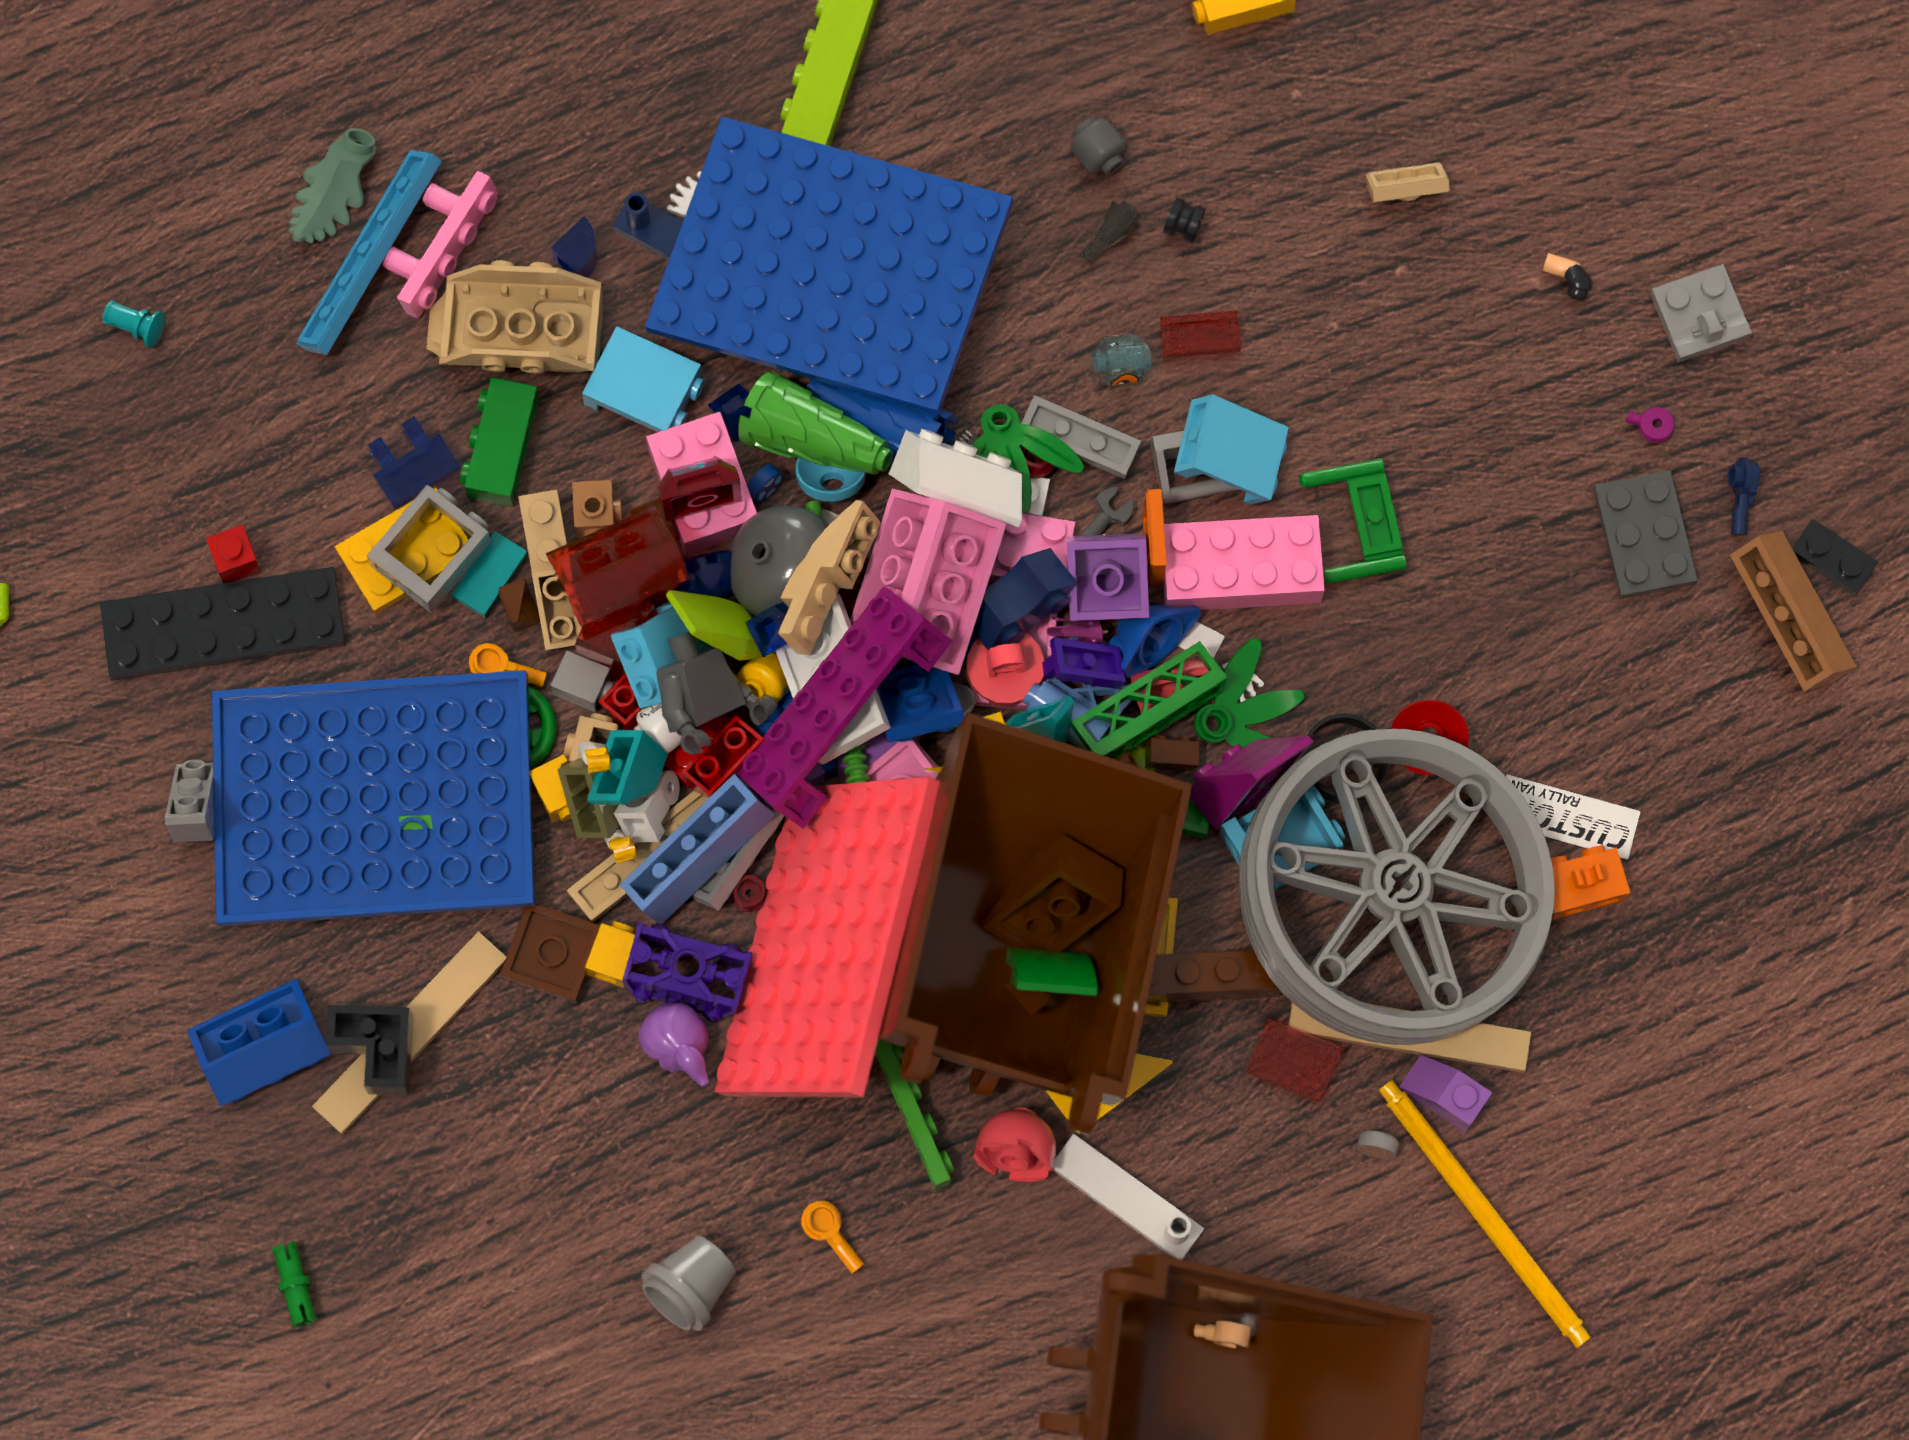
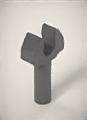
M1115 486L1101 491L1095 501V504L1098 506V515L1079 536L1100 535L1109 524L1116 523L1126 526L1132 516L1134 501L1130 499L1121 510L1116 511L1110 508L1109 503L1117 496L1118 487Z

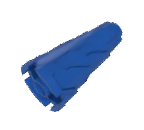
M814 379L810 380L806 388L812 392V396L842 410L843 415L861 423L870 432L887 440L890 444L889 449L893 450L891 464H893L906 430L920 434L921 429H926L943 436L942 443L951 446L953 444L956 431L949 429L948 423L958 424V417L947 409H941L940 414L937 415Z

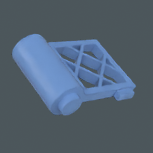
M1070 637L1069 640H1078V637ZM1105 640L1102 641V645H1109ZM1054 675L1042 685L1035 682L1026 694L1023 703L1028 705L1026 709L1028 710L1071 695L1074 700L1071 721L1097 706L1094 696H1113L1130 684H1123L1118 689L1099 686L1091 687V685L1082 683L1083 688L1071 689L1056 679ZM1127 699L1119 704L1118 716L1122 715L1132 700ZM1093 720L1084 727L1094 741L1098 742L1107 736L1111 723ZM1070 727L1067 741L1078 748L1087 750Z

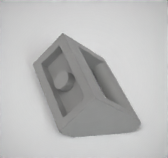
M1184 431L1152 437L1151 452L1159 488L1162 490L1163 504L1240 490L1216 479L1169 487L1165 460L1178 457Z

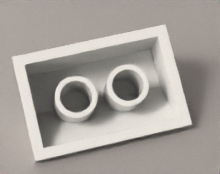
M921 429L920 434L905 431L889 475L918 494L954 504L1019 528L1022 521V474L1010 467V459L989 452L988 458L977 455V448L957 440L954 446L942 443L943 436L926 429Z

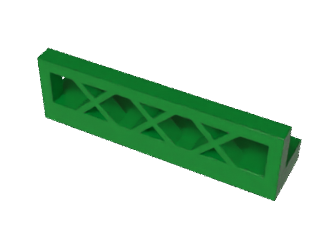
M1201 641L1071 721L1070 727L1088 751L1116 760L1117 757L1133 750L1223 693L1228 677ZM1195 656H1198L1209 671L1199 678L1182 675L1184 663ZM1178 668L1177 674L1170 673L1174 669ZM1159 679L1176 682L1174 694L1167 698L1150 695L1151 685ZM1180 683L1187 684V686L1179 690ZM1146 688L1145 694L1138 693L1139 691ZM1127 699L1144 702L1142 714L1136 718L1118 716L1119 704ZM1148 703L1155 705V706H1153L1152 708H1150V709L1147 710V708H1148ZM1114 708L1113 714L1106 713ZM1093 720L1110 722L1109 735L1098 742L1094 741L1084 727ZM1116 724L1123 725L1117 730H1115Z

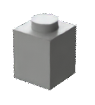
M566 650L552 681L551 689L554 696L597 713L600 706L598 701L609 691L615 682L611 681L612 675L609 667Z

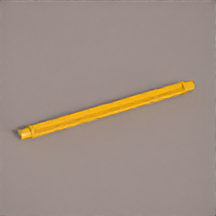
M1393 1080L1380 1088L1379 1092L1388 1102L1386 1106L1396 1115L1562 1331L1561 1334L1564 1337L1568 1336L1576 1348L1588 1341L1591 1337L1581 1325L1583 1321L1576 1316L1407 1096L1406 1091L1402 1092Z

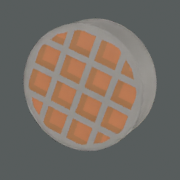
M1364 1131L1360 1133L1357 1150L1370 1157L1391 1160L1396 1158L1399 1142L1395 1137L1383 1132Z

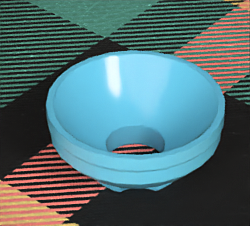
M799 458L796 461L795 471L800 488L808 496L820 501L835 502L847 499L862 488L866 479V473L855 472L831 465L821 466ZM829 479H838L843 482V485L836 490H827L821 486L824 481Z

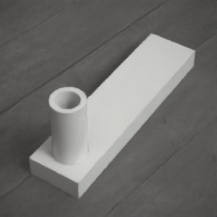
M1075 1134L1071 1136L1054 1160L1052 1170L1173 1258L1183 1260L1204 1231L1202 1226Z

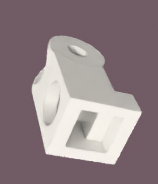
M671 770L663 771L655 790L624 805H618L614 815L625 836L630 835L634 843L659 842L665 832L661 822L668 812L670 805L675 804L679 797L680 785L675 772Z

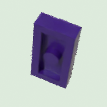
M1056 637L1050 640L1052 655L1042 662L1045 679H1050L1055 675L1056 679L1064 682H1079L1085 685L1118 689L1126 683L1124 671L1121 669L1122 656L1120 647Z

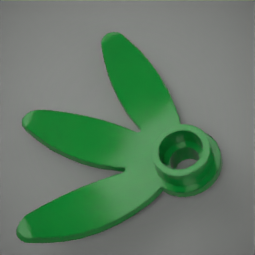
M1003 404L994 405L983 413L981 429L984 434L972 446L978 449L977 455L988 458L989 452L1010 459V467L1022 474V512H1028L1031 508L1032 487L1029 469L1020 448L1021 446L1037 458L1070 473H1081L1083 471L1084 464L1068 445L1042 429L1020 424L1019 416L1012 407ZM1000 418L1007 420L1003 425L993 423L994 420Z
M1256 637L1251 638L1233 655L1223 671L1228 677L1223 693L1214 698V704L1201 707L1195 714L1194 729L1203 741L1219 743L1226 740L1232 747L1240 744L1243 748L1255 739L1270 738L1259 732L1247 729L1245 726L1263 723L1279 717L1295 708L1304 700L1305 694L1301 690H1277L1259 694L1237 703L1249 684L1257 666L1261 652L1260 639ZM1209 717L1214 718L1217 722V729L1215 731L1207 727L1206 721Z

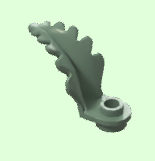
M357 128L348 129L345 135H342L330 145L323 160L305 170L304 179L311 186L296 193V199L304 203V205L292 209L291 214L297 217L291 218L289 224L293 227H290L288 231L293 234L292 239L295 242L306 241L313 243L314 238L318 241H324V231L330 236H335L337 230L333 221L348 225L351 219L347 206L353 208L362 206L364 195L359 174L361 169L374 158L376 152L375 139L370 133Z

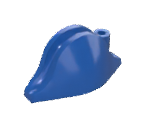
M1149 602V618L1120 619L1117 625L1118 635H1115L1110 640L1109 646L1120 647L1121 656L1123 657L1121 669L1124 671L1125 677L1129 678L1143 672L1164 660L1201 617L1199 607L1194 605L1177 607Z

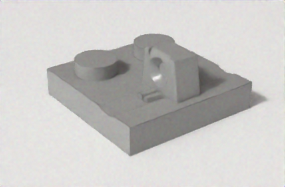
M1724 264L1652 288L1650 291V296L1678 363L1748 339L1752 334Z

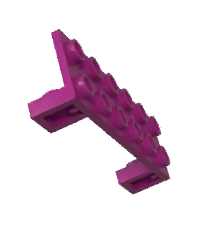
M886 586L882 587L854 624L845 632L843 638L827 658L821 662L818 669L803 688L795 695L776 722L770 726L768 732L763 737L764 741L757 750L746 756L743 766L736 774L773 808L804 829L828 799L824 793L805 780L806 776L904 654L929 672L953 640L921 616Z

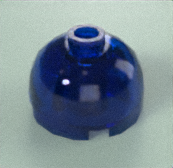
M723 550L665 561L666 577L670 589L723 599L734 596L731 587L732 551Z

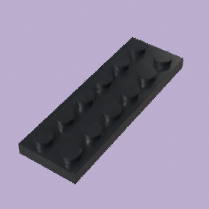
M334 567L100 602L108 673L111 681L346 646L336 570Z

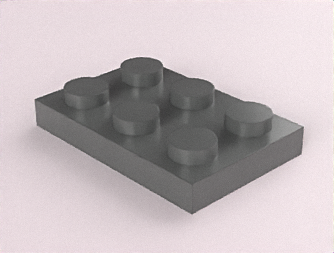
M1671 470L1594 485L1593 493L1619 600L1691 586L1697 583L1698 580Z

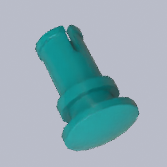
M111 300L104 309L102 320L106 325L132 333V337L137 340L143 339L144 345L147 348H153L163 335L166 315L162 311H156L153 315L146 309L137 311Z

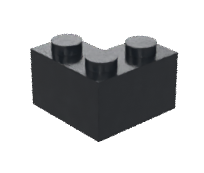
M328 1005L326 1046L330 1053L366 1054L364 1087L368 1094L409 1096L414 1020L410 1008Z

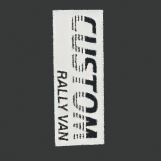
M1506 775L1534 812L1545 837L1584 848L1604 845L1605 850L1617 847L1619 857L1628 860L1640 811Z

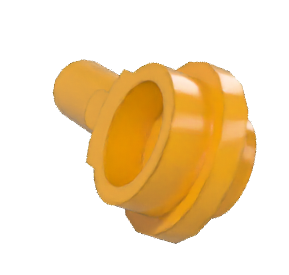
M481 644L473 649L469 657V668L472 674L526 670L528 673V683L543 687L547 672L508 661L507 654L496 644Z
M815 1201L809 1204L801 1217V1226L805 1234L816 1241H827L851 1274H853L864 1263L839 1231L841 1215L838 1209L827 1201Z

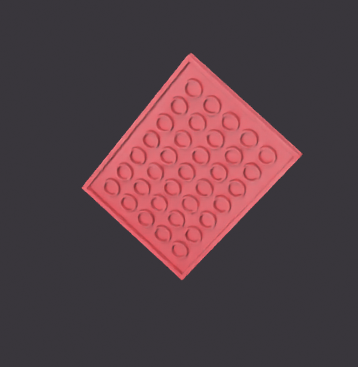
M931 777L815 786L828 799L804 829L785 816L782 831L775 844L776 854L772 870L766 879V888L768 890L764 906L756 917L757 928L752 946L748 951L752 953L736 1013L727 1030V1045L723 1060L717 1069V1084L714 1092L727 1097L864 1096L922 864L940 781Z

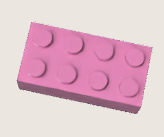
M1318 515L1164 524L1167 560L1163 582L1164 605L1177 607L1194 605L1199 607L1200 610L1314 604L1321 603L1325 590Z

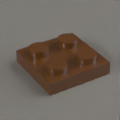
M538 904L525 907L500 977L577 1003L587 975L585 966L601 925Z

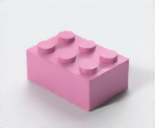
M721 412L646 436L648 451L659 482H661L668 468L673 469L710 459L714 455L735 466L740 478L741 502L673 520L686 556L732 541L740 527L757 512Z

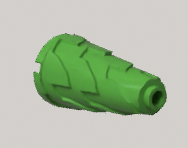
M772 371V373L766 372L751 389L744 406L752 410L750 419L742 415L740 416L738 434L741 443L748 447L786 458L796 457L821 466L831 465L871 475H877L880 471L885 472L892 462L893 450L889 449L890 444L887 440L870 432L861 423L843 415L842 410L812 396L811 391Z

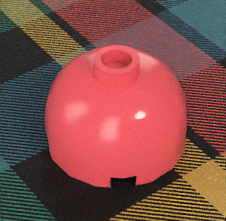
M1017 1107L1013 1110L995 1114L982 1126L976 1143L974 1159L979 1166L996 1175L997 1168L1010 1172L1009 1180L1018 1182L1041 1181L1048 1177L1049 1170L1052 1172L1056 1154V1140L1051 1128L1044 1120L1036 1116L1034 1111L1024 1107Z

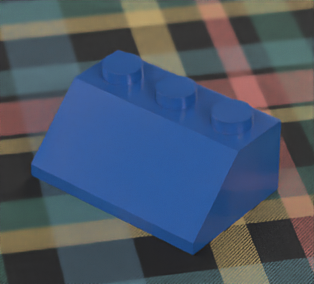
M297 979L187 1029L202 1071L220 1106L239 1101L249 1093L268 1084H275L285 1076L304 1067L313 1066L320 1062L321 1059L331 1055Z

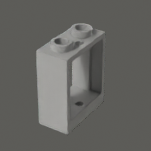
M427 484L368 553L367 558L373 569L432 613L488 547L491 540L489 532L486 530L489 526L481 517L472 511L466 515L456 507L458 501L443 488L435 491ZM430 505L471 535V538L431 585L389 554Z

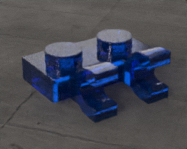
M415 416L401 424L403 433L415 449L397 460L382 437L368 444L371 455L381 468V470L373 474V477L394 510L418 496L427 484L432 487L461 469L460 464L441 435L437 434L429 439Z

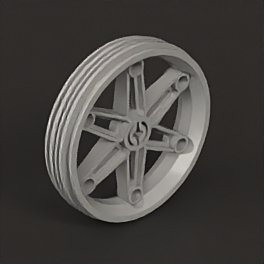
M1408 729L1360 731L1336 738L1307 753L1277 780L1259 803L1249 823L1240 856L1238 879L1243 922L1255 954L1268 976L1290 1001L1316 1021L1340 1033L1366 1041L1391 1045L1429 1043L1452 1037L1482 1022L1507 1003L1524 985L1543 952L1550 930L1555 889L1553 867L1546 839L1534 812L1513 783L1481 755L1457 742L1427 732ZM1389 763L1419 768L1449 781L1455 787L1406 838L1372 772L1370 764ZM1348 768L1356 772L1359 783L1351 782L1345 775V769ZM1331 775L1354 851L1277 842L1284 822L1299 798L1313 785ZM1460 792L1469 795L1472 799L1473 807L1463 804L1459 796ZM1365 797L1390 849L1383 850L1376 855L1357 799ZM1481 808L1493 821L1509 850L1516 874L1518 890L1505 888L1442 868ZM1448 814L1455 820V823L1428 863L1425 864L1418 856L1411 852ZM1274 855H1280L1286 859L1288 870H1283L1275 864ZM1305 863L1362 870L1359 887L1304 872ZM1402 875H1405L1406 877L1401 881L1398 891L1389 898L1388 894L1392 891L1395 881ZM1273 882L1284 883L1351 904L1310 966L1293 945L1282 923L1275 899ZM1434 885L1488 900L1487 909L1431 902ZM1412 897L1410 902L1405 903L1409 898ZM1505 902L1515 906L1518 914L1517 917L1507 913ZM1368 908L1370 912L1382 921L1344 959L1337 951L1365 909ZM1416 918L1419 919L1436 974L1428 976L1403 923L1410 922ZM1439 921L1515 929L1508 950L1495 972L1478 990L1463 998ZM1387 935L1421 1000L1424 1010L1396 1011L1383 1009L1358 1001L1336 988ZM1319 966H1324L1332 972L1333 982H1327L1322 979L1319 974ZM1435 989L1441 990L1448 997L1447 1006L1437 1001Z

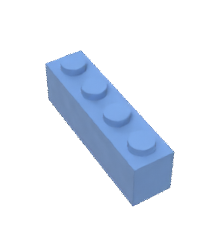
M733 774L619 885L642 912L659 924H663L776 814L749 785Z

